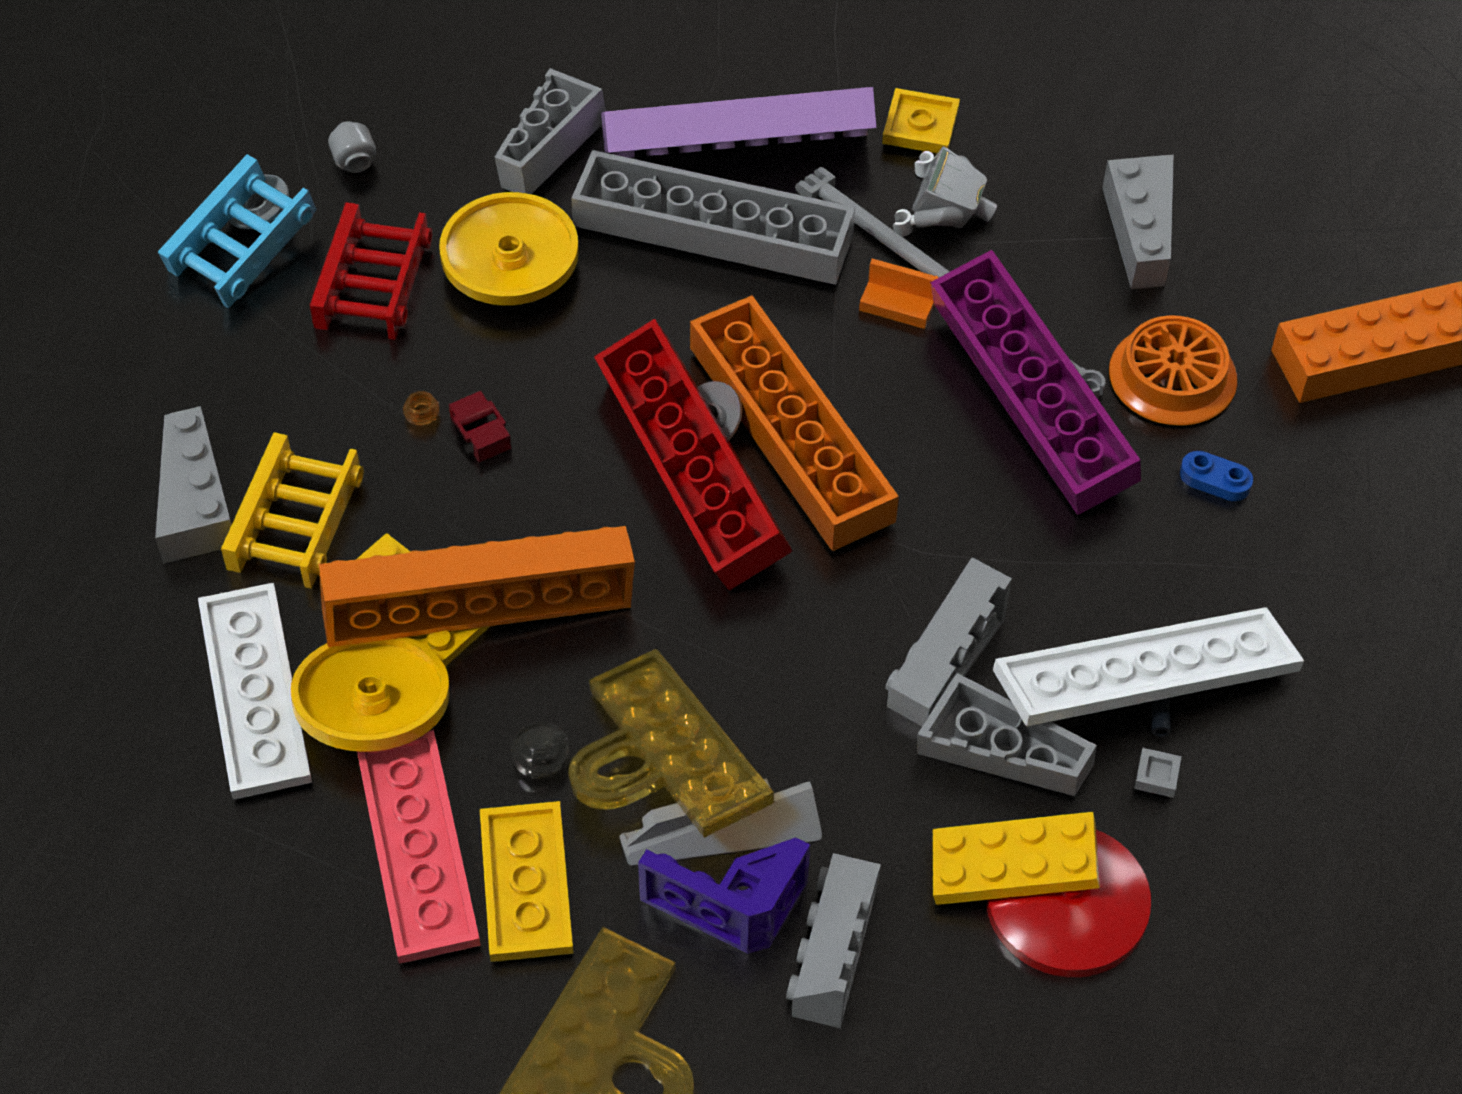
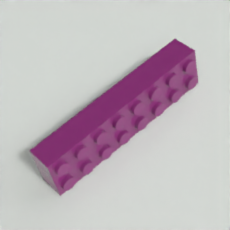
M993 250L930 282L935 307L1077 515L1141 481L1140 458Z

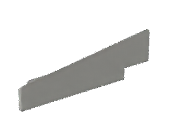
M766 778L653 809L642 817V829L622 833L619 836L627 863L634 866L638 865L646 849L656 854L664 853L675 860L762 849L795 837L804 842L820 841L822 839V830L810 781L772 794Z

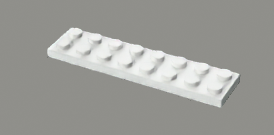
M1265 607L998 658L995 660L993 671L1024 724L1031 726L1298 672L1301 670L1304 659L1270 611Z

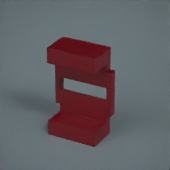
M481 391L449 404L451 420L457 426L466 442L473 444L474 455L479 463L512 449L510 434L505 428V420L493 402H488ZM493 413L497 417V419L467 432L463 428V426Z

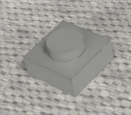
M1142 748L1134 789L1174 798L1182 756Z

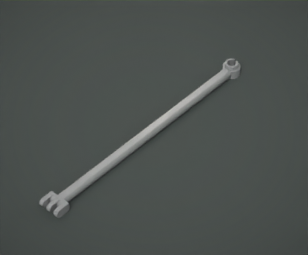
M819 167L814 171V174L805 177V181H800L795 185L796 191L801 196L815 199L820 197L824 201L855 207L854 223L919 271L938 277L950 272L834 187L836 177L823 167ZM1070 360L1098 399L1100 395L1102 396L1105 388L1104 376L1098 371L1081 368Z

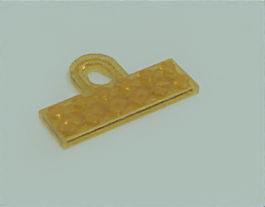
M657 649L589 680L591 692L620 730L585 746L572 759L569 766L571 789L575 797L583 804L596 809H616L629 805L665 787L705 838L775 803L774 792ZM635 756L645 761L643 767L632 774L602 777L597 773L600 767L621 757Z
M602 927L499 1094H624L615 1088L611 1079L616 1069L627 1062H638L649 1068L653 1078L663 1085V1094H694L692 1071L685 1059L676 1051L638 1032L674 973L675 962Z

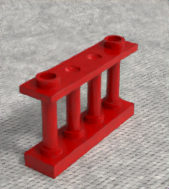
M345 203L310 303V311L315 329L328 330L332 317L342 314L385 320L388 338L396 340L399 327H404L407 321V303L425 248L429 249L432 243V228L427 227L426 213L419 212L414 229L366 223L365 219H361L359 204ZM364 236L409 242L405 255L357 248L358 240L363 239ZM355 262L401 268L397 280L348 274L349 266L354 265ZM346 288L392 294L388 307L339 299L341 290L345 291Z

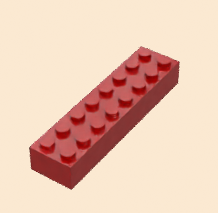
M655 319L594 356L713 571L729 591L793 552L670 339Z

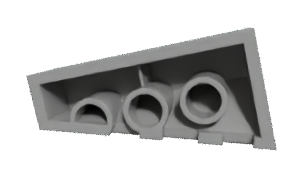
M833 853L829 868L821 867L816 890L822 891L819 903H811L807 918V926L812 927L809 939H801L796 962L802 963L800 975L792 974L787 990L786 999L793 1001L792 1017L841 1029L879 883L881 864Z

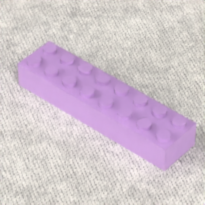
M873 87L605 111L601 113L605 153L612 152L613 155L627 158L635 157L634 150L646 149V156L668 154V147L679 146V153L702 151L701 144L712 143V150L735 148V141L744 140L745 147L768 145V138L777 137L778 144L802 142L801 135L810 134V141L834 139V132L843 131V137L868 135V128H876Z

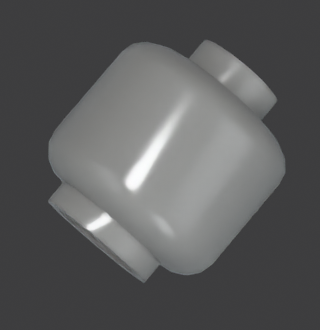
M343 122L331 132L328 138L333 159L340 169L351 173L362 172L370 167L376 156V146L371 133L361 123Z

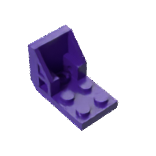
M795 837L738 857L734 860L720 885L704 872H692L680 866L673 857L664 853L656 854L646 849L638 862L640 901L747 954L770 948L808 883L810 844ZM741 886L749 887L742 891L738 889Z

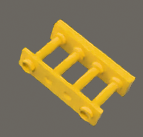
M273 432L221 547L226 569L241 573L246 560H251L252 557L300 567L304 587L312 589L316 577L319 575V564L327 563V551L355 487H360L363 480L364 468L360 466L357 450L350 449L343 466L294 455V452L290 449L288 435ZM291 470L337 479L331 494L282 484L285 473H289ZM279 498L324 508L318 523L269 513L272 502L277 501ZM265 528L312 537L305 553L256 542L259 531Z

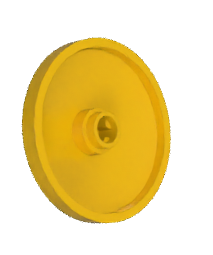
M520 192L491 194L466 204L446 223L439 245L441 264L449 281L468 297L493 305H520L550 295L559 289L572 275L579 256L577 231L566 212L545 198Z
M408 637L328 647L326 643L309 654L294 673L291 682L293 713L299 725L310 736L326 745L358 752L388 750L420 738L439 722L449 702V677L444 663L434 651Z

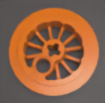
M1168 315L1150 319L1142 323L1132 334L1122 340L1110 359L1109 377L1119 399L1138 415L1157 423L1184 426L1205 422L1223 412L1231 403L1236 393L1237 372L1224 340L1211 327L1193 318ZM1154 373L1148 378L1144 376L1145 374ZM1191 382L1194 383V384H1195L1197 387H1199V388H1198V389H1194V388L1192 387ZM1160 383L1162 386L1166 388L1160 387L1157 384ZM1182 388L1183 391H1175L1173 389Z

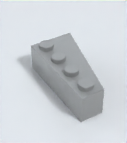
M549 68L545 75L546 82L542 87L538 86L533 94L534 101L529 109L525 108L520 115L521 122L518 127L511 129L495 155L501 187L511 192L532 194L602 125L601 113L605 112L606 108L601 88Z
M1174 154L1107 160L1102 189L1131 289L1165 286L1171 261Z
M201 406L164 415L155 536L163 564L221 550L232 525Z
M973 557L970 559L918 642H915L910 648L900 670L895 669L890 675L885 689L888 690V708L923 726L956 673L963 676L967 674L1005 621L1012 578Z
M956 673L917 734V754L1072 796L1077 794L1094 766L1097 746L1053 722L1026 726L1009 699L959 673Z

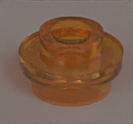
M418 391L412 393L407 398L403 412L408 422L422 426L435 421L439 416L440 408L438 401L430 393Z

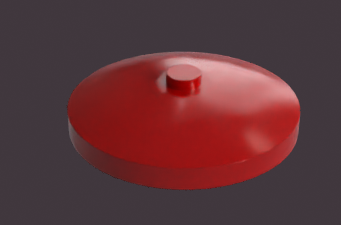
M1096 830L1099 888L986 900L988 916L996 935L1015 957L1032 968L1051 975L1087 977L1116 967L1137 948L1144 936L1151 913L1150 888L1146 875L1136 858L1111 836Z

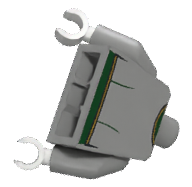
M944 146L935 157L932 152L924 151L919 156L920 161L915 162V174L923 178L912 207L915 213L911 215L905 209L898 210L894 215L895 223L893 224V230L903 237L912 232V225H916L917 228L931 226L962 228L972 215L988 222L993 216L997 204L981 196L987 182L986 176L975 169L967 157L956 155Z

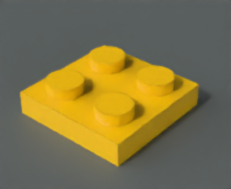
M895 88L883 132L882 144L938 153L943 146L949 149L960 99Z

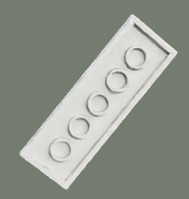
M274 583L198 598L233 800L312 783L302 727L296 720L292 708V674Z

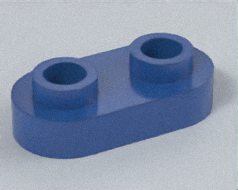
M1204 451L1190 452L1182 460L1180 477L1185 484L1192 488L1229 501L1243 500L1251 491L1253 475L1248 468L1241 464Z

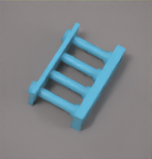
M248 154L158 251L167 270L177 277L187 267H191L217 283L214 288L223 305L227 308H230L237 299H240L245 294L249 285L299 229L312 219L313 214L317 210L307 189L302 188L292 199L265 183L266 178L258 161ZM257 193L282 208L283 211L272 223L267 222L242 207L252 194ZM231 218H236L261 233L249 248L220 231ZM213 242L239 258L227 273L198 256L208 243Z

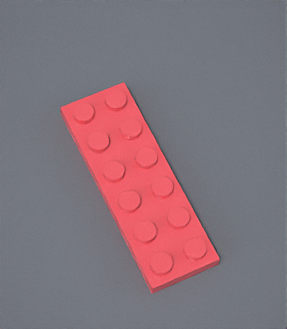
M434 730L428 731L420 738L396 748L371 752L357 751L399 964L481 946Z

